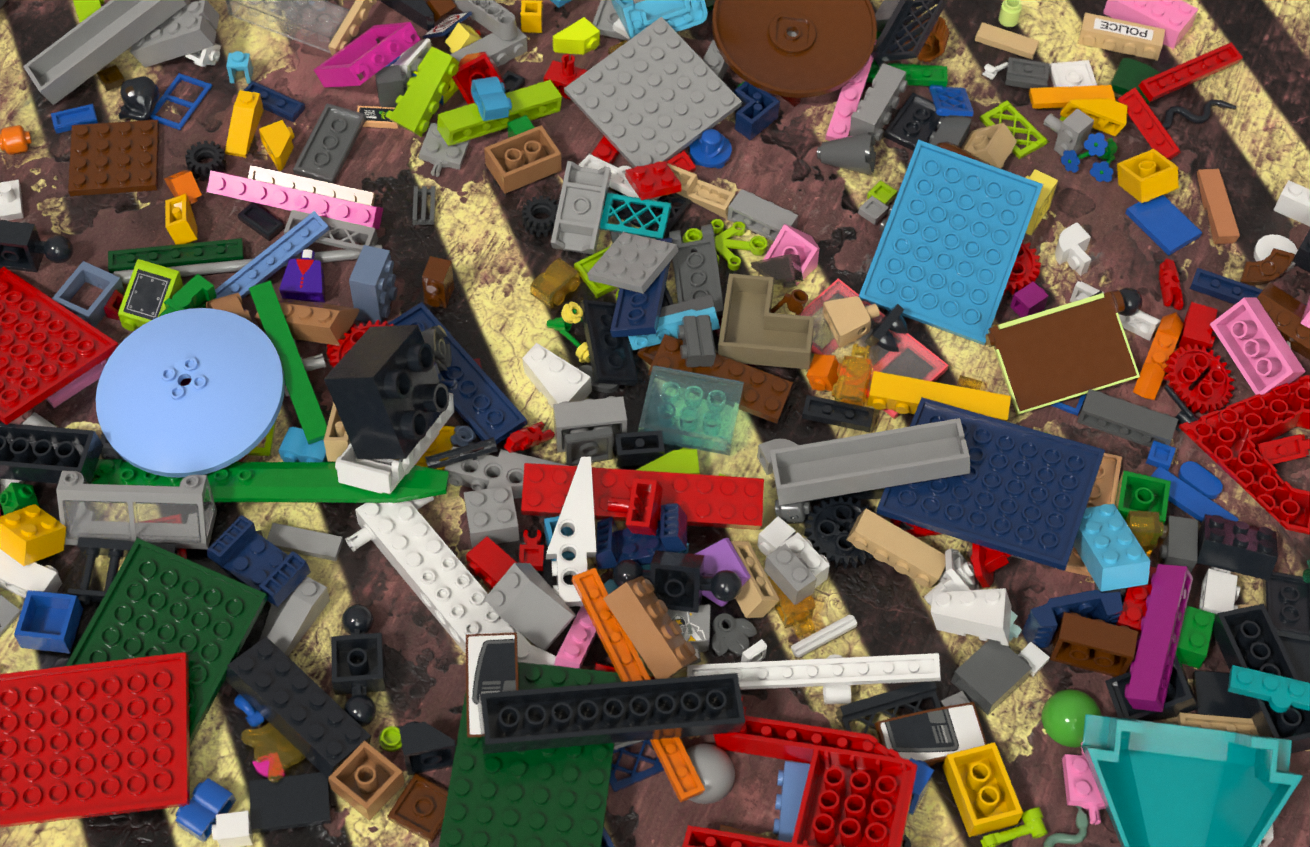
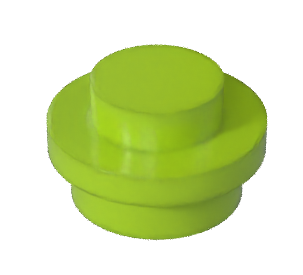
M390 726L380 733L379 743L384 750L394 752L402 747L399 728Z

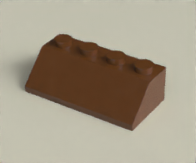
M1269 282L1257 299L1284 340L1290 342L1291 349L1310 360V328L1301 324L1306 305Z

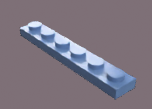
M313 211L215 289L217 298L239 293L243 299L250 294V287L265 282L285 266L290 259L295 258L330 230L329 226Z

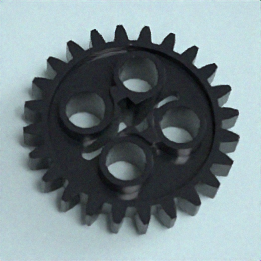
M842 496L839 497L838 502H835L830 497L829 504L822 500L820 507L814 506L813 513L809 512L808 520L805 522L804 536L811 542L819 555H824L829 563L830 561L834 562V568H837L839 563L843 564L844 569H847L848 563H851L856 568L858 560L864 565L867 558H873L872 554L856 548L847 540L857 517L865 509H869V505L863 508L860 507L861 500H858L855 504L852 503V497H849L847 502L843 501ZM838 516H843L846 519H840ZM822 531H828L831 534H825ZM842 545L847 546L848 549H844V548H842V547H840V546H842Z

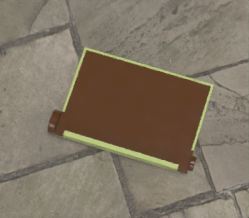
M1119 290L1101 293L988 329L989 333L985 335L986 342L989 347L993 346L1016 415L1087 394L1089 389L1097 391L1140 377L1118 315L1119 312L1125 309L1124 300Z

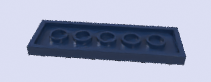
M672 238L656 239L664 242L673 243ZM670 262L644 294L619 288L610 329L612 338L657 333Z

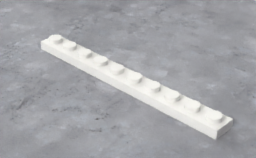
M939 653L687 666V677L738 673L740 690L941 681Z

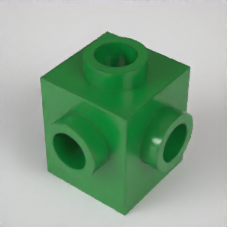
M11 482L0 494V504L4 515L33 504L39 507L32 485Z

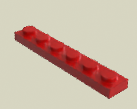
M1232 42L1143 80L1138 87L1151 102L1235 65L1243 57Z

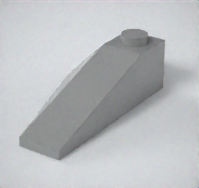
M307 576L279 607L271 605L260 640L268 637L284 654L289 656L330 602L327 587Z

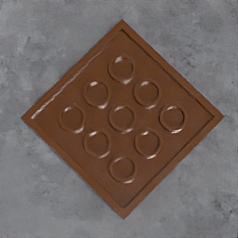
M158 120L72 125L69 195L84 196L156 191L158 185Z

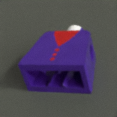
M303 250L301 259L289 260L279 289L282 298L325 303L324 269L321 261L314 260V251Z

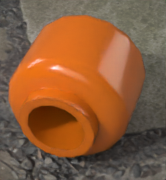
M15 125L4 127L1 130L0 148L2 151L9 155L28 151V144L32 143L30 132L25 131L23 126Z

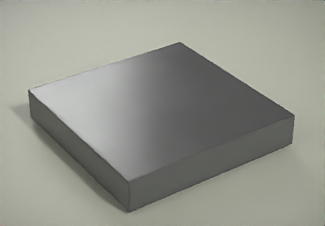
M612 428L566 434V465H578L581 457H591V463L613 459Z

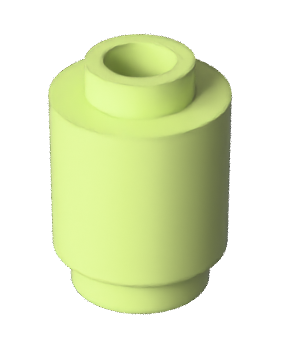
M1003 1L999 14V22L1002 25L1013 27L1018 24L1022 9L1021 1Z

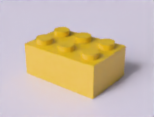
M995 742L946 755L942 768L969 837L1018 824L1023 811Z

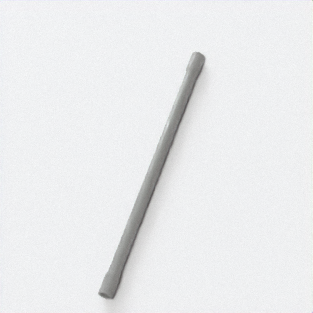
M372 245V247L382 249V245ZM348 249L315 252L314 260H319L321 263L358 259L361 252ZM298 254L293 259H301V254ZM253 259L167 268L179 271L181 277L196 276L197 274L235 272L242 269ZM133 270L114 271V275L121 278L122 284H128Z

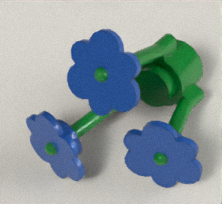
M1103 133L1090 134L1088 136L1089 140L1084 142L1085 149L1089 151L1078 156L1074 150H1065L1063 152L1064 155L1061 157V162L1065 165L1067 171H1072L1073 173L1078 172L1080 159L1087 156H1094L1096 154L1099 158L1107 159L1100 163L1094 162L1093 167L1090 169V174L1096 177L1098 182H1110L1112 180L1114 170L1109 168V165L1115 160L1114 154L1117 152V145L1112 138L1105 140Z

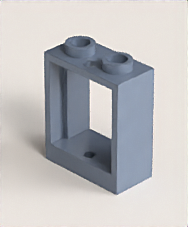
M83 261L52 299L93 327H96L106 315L104 306L113 292L117 290L123 294L125 290L120 277ZM85 282L103 290L88 310L69 302Z

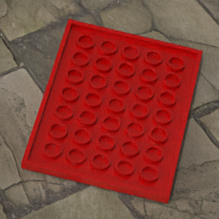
M2 267L0 268V421L8 425L110 357L119 345L116 341L7 268Z
M186 652L0 674V828L189 805L188 654Z

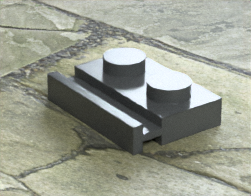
M1009 57L1005 85L1029 89L1047 88L1050 63Z

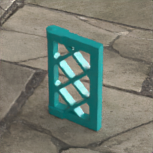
M607 193L599 228L601 230L618 233L625 232L653 239H664L672 206L668 202L648 199L640 200V198ZM613 200L625 202L615 210L612 207ZM630 204L645 205L646 207L635 213ZM628 206L633 215L622 222L617 213ZM651 208H663L662 214L656 217ZM649 210L654 219L643 226L638 216ZM615 215L620 224H609V218ZM636 218L641 227L633 228L625 225ZM655 222L659 225L658 232L646 230Z

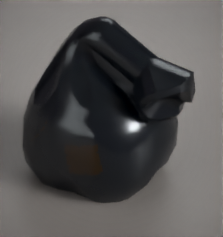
M141 76L123 82L120 95L124 105L118 113L119 119L143 121L151 117L159 99V89L153 80L146 76Z

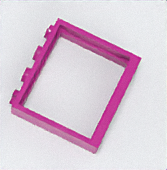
M411 22L374 25L315 68L314 72L324 87L360 86L421 39ZM361 73L363 78L359 80L357 74Z

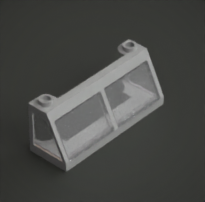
M62 471L56 492L60 523L66 526L64 545H77L78 537L135 541L136 538L151 543L176 544L178 548L208 549L217 509L207 475H189L181 481L179 487L84 484V477L80 472Z

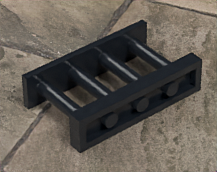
M78 537L77 547L86 556L80 589H68V594L77 595L80 603L83 605H88L90 602H101L118 572L120 560L128 555L135 541ZM151 543L178 556L181 555V551L176 544ZM99 555H105L110 558L104 591L90 590L95 560Z

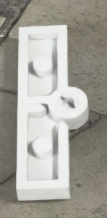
M590 154L579 164L581 167L598 170L610 167L612 174L609 187L626 196L639 198L625 177V170L631 169V167L620 166L618 168ZM661 196L650 198L648 200L657 201Z

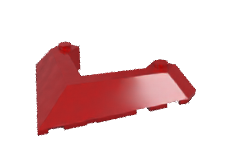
M1310 375L1300 377L1298 381L1291 384L1285 383L1272 388L1270 392L1263 395L1259 393L1226 406L1223 410H1216L1203 415L1194 422H1185L1179 425V428L1286 530L1310 535V491L1292 488L1287 481L1284 482L1276 473L1277 469L1266 457H1262L1255 449V444L1270 441L1295 427L1310 430Z

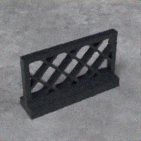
M900 0L874 45L871 55L878 66L881 68L883 63L888 65L889 61L917 58L948 0Z
M608 190V193L624 195L618 191L613 192L611 190ZM677 193L664 195L663 198L657 200L660 202H678L682 204L679 207H671L670 214L672 218L668 217L664 239L669 236L670 229L691 206L692 200ZM613 200L612 207L615 210L625 202ZM630 204L635 213L645 208V205ZM628 206L617 213L619 218L624 221L633 215ZM653 207L651 210L657 217L662 214L663 208ZM649 210L638 216L643 226L654 219ZM636 218L630 221L631 224L639 228L641 227ZM655 222L646 230L658 232L659 225Z
M926 681L842 705L838 708L836 715L838 721L842 723L844 731L852 732L849 723L857 720L866 725L863 734H866L869 727L876 730L875 724L872 723L876 714L881 713L888 718L897 717L895 714L898 708L903 706L912 710L913 713L921 712L922 710L919 709L921 701L930 698L934 709L941 708V704L935 691L937 688L935 681Z

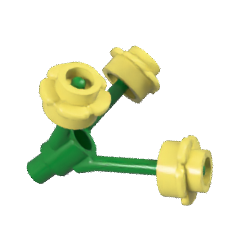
M569 302V304L563 306L562 317L547 320V328H553L567 337L577 347L575 354L579 358V362L589 363L590 357L587 342L580 344L569 333L573 323L583 322V310L576 302Z

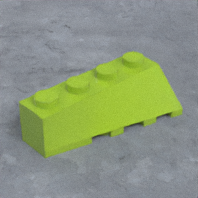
M431 46L417 68V76L410 78L407 83L408 90L404 96H398L395 101L398 105L393 112L389 110L386 117L400 127L422 137L423 133L429 128V121L432 115L439 108L442 96L448 91L449 82L452 76L456 75L460 62L453 56Z

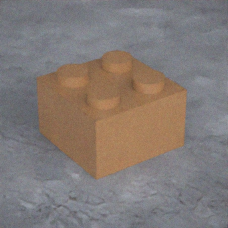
M365 740L328 778L332 791L369 821L405 784L403 771Z

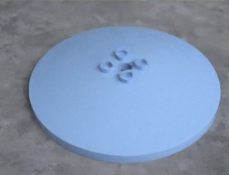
M210 308L175 311L155 318L139 327L125 338L109 357L97 386L96 412L102 432L113 449L128 463L145 472L177 478L208 474L240 460L253 450L270 431L278 417L284 398V371L279 355L271 340L259 327L249 320L228 311ZM183 379H191L190 384L186 386L180 385Z

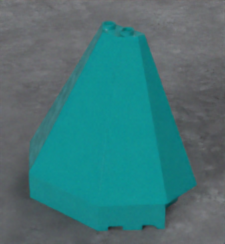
M1085 715L1083 744L1081 747L1121 847H1258L1303 775L1289 772L1292 740L1128 718Z

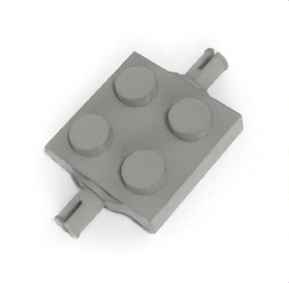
M431 122L419 153V159L434 165L431 174L435 176L436 173V177L440 175L442 167L460 170L471 139L448 146L437 130V124Z

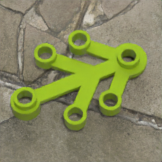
M714 219L711 222L714 233L719 234L715 236L716 250L728 261L727 266L730 270H738L741 266V259L735 256L728 248L749 250L756 256H761L766 252L767 240L762 236H754L750 242L730 239L734 235H744L745 224L743 222H735L732 227L724 232V222L722 220ZM696 228L687 230L683 235V243L703 239L702 230Z

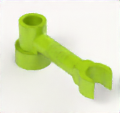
M1040 807L1023 812L1021 818L1024 825L984 836L980 840L982 846L995 847L1031 834L1033 839L1046 835L1048 832L1042 821L1044 817Z

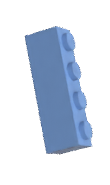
M785 761L783 770H778L777 785L782 786L781 794H776L775 810H780L779 819L774 818L773 834L778 835L777 840L792 842L810 764Z

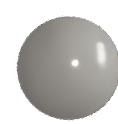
M697 744L686 749L705 788L704 793L689 800L699 804H711L726 797L735 781V769L729 755L721 748L712 744Z

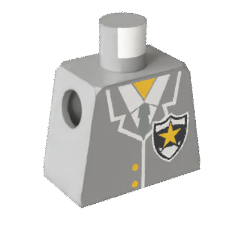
M700 605L698 613L668 610L667 613L672 621H676L681 627V634L686 642H690L696 651L695 655L698 659L690 665L699 663L701 661L700 652H706L709 648L710 605Z

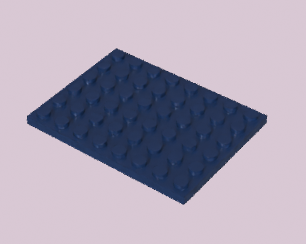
M921 397L910 426L960 418L964 439L966 440L970 455V473L886 487L878 504L877 514L1065 571L1105 450Z

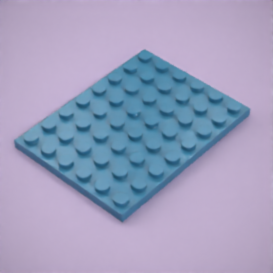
M918 140L860 291L859 297L861 301L876 304L877 307L888 311L899 304L904 309L901 313L902 316L984 345L986 342L985 335L989 333L988 329L991 328L1043 184Z

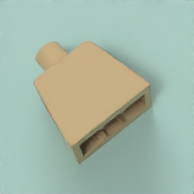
M858 296L823 302L822 315L839 348L868 334L871 329V319L880 315L876 304L864 307Z

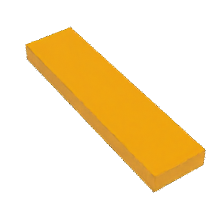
M1112 85L1030 88L1029 91L1032 109L1062 108L1070 100L1111 99L1115 101Z

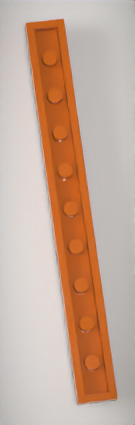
M596 568L574 575L572 582L621 681L651 680L633 643L603 599L609 594ZM679 737L650 740L680 803L704 793L705 788Z

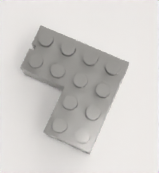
M184 0L187 5L132 45L130 52L146 68L214 46L216 38L215 29L218 27L220 15L207 0L195 1L191 4L190 0Z

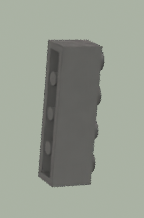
M1089 389L1077 423L1151 448L1153 441L1170 445L1178 419L1168 414L1150 410L1144 406L1132 404L1124 399L1115 398L1103 392Z

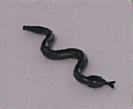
M1209 100L1204 104L1202 115H1195L1182 106H1171L1165 112V120L1162 126L1165 130L1172 125L1174 114H1181L1195 124H1202L1209 120L1212 106L1236 109L1237 106L1223 100Z

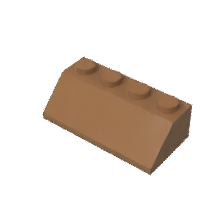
M286 298L278 299L293 339L340 346L338 340L345 338L344 333H348L360 312L358 308ZM257 312L254 318L257 321L260 328L262 329V331L265 333L264 327Z

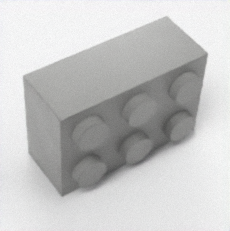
M610 396L595 400L585 399L577 402L564 401L559 404H553L557 453L565 452L566 434L611 427L614 446L615 434L627 433V416L623 396Z

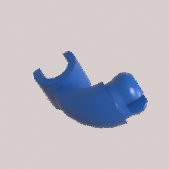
M241 695L235 698V706L246 713V720L251 727H257L264 722V717Z

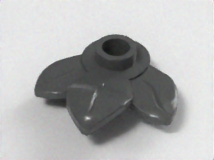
M719 614L712 623L714 635L711 645L718 656H722L728 649L736 655L742 656V652L749 648L748 638L755 636L757 630L750 621L744 618L734 619L729 614ZM722 622H727L729 628H723Z

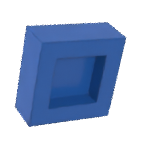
M1153 441L1146 464L1157 468L1161 466L1168 471L1176 448Z

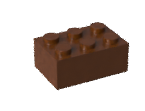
M1064 612L1054 635L1050 660L1116 677L1127 672L1134 658L1138 631L1132 630L1127 626L1108 624L1100 619L1085 618L1077 613Z

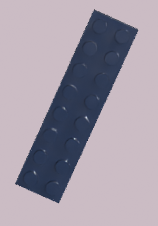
M422 302L388 323L389 325L394 324V326L418 325L421 332L440 325L445 330L447 337L443 338L445 344L450 343L452 362L451 366L447 367V371H439L444 380L457 381L458 386L456 390L448 389L449 393H453L454 409L482 441L494 437L497 445L508 438L510 434L527 425V419Z

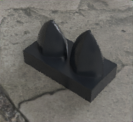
M899 304L891 308L864 342L870 347L877 344L885 350L898 352L897 342L889 329L896 333H908L907 324L901 316L904 309Z

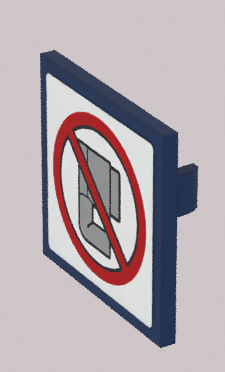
M472 12L448 16L423 35V39L444 35L447 39L458 22L464 21L472 15Z

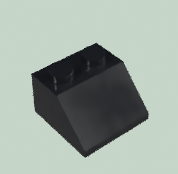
M412 721L399 727L408 775L453 767L456 750L454 739L426 722Z

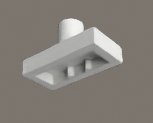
M19 180L1 182L0 219L9 221L24 218Z

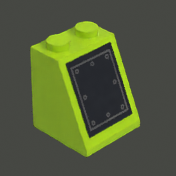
M138 259L118 312L122 327L129 331H135L149 321L158 318L166 309L164 301L168 298L172 299L174 294L183 287L180 272Z

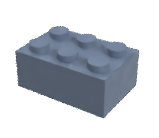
M364 245L349 279L353 307L358 308L360 311L356 317L357 321L366 323L371 321L372 324H375L377 320H380L382 324L384 318H388L390 314V303L397 296V288L394 284L396 275L393 274L394 261L391 260L390 250Z

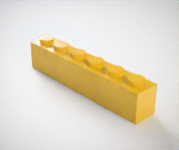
M873 371L867 406H872L878 410H894L900 414H915L921 397L1007 422L1011 396Z

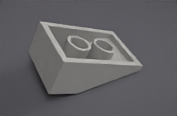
M514 563L485 598L487 603L503 620L544 651L550 647L576 616L530 563Z

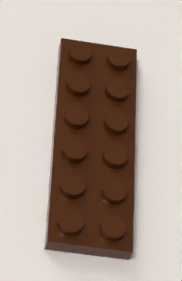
M666 334L664 335L648 375L777 424L793 382L716 354L714 365L687 367L685 359H681L680 346L683 345V341Z

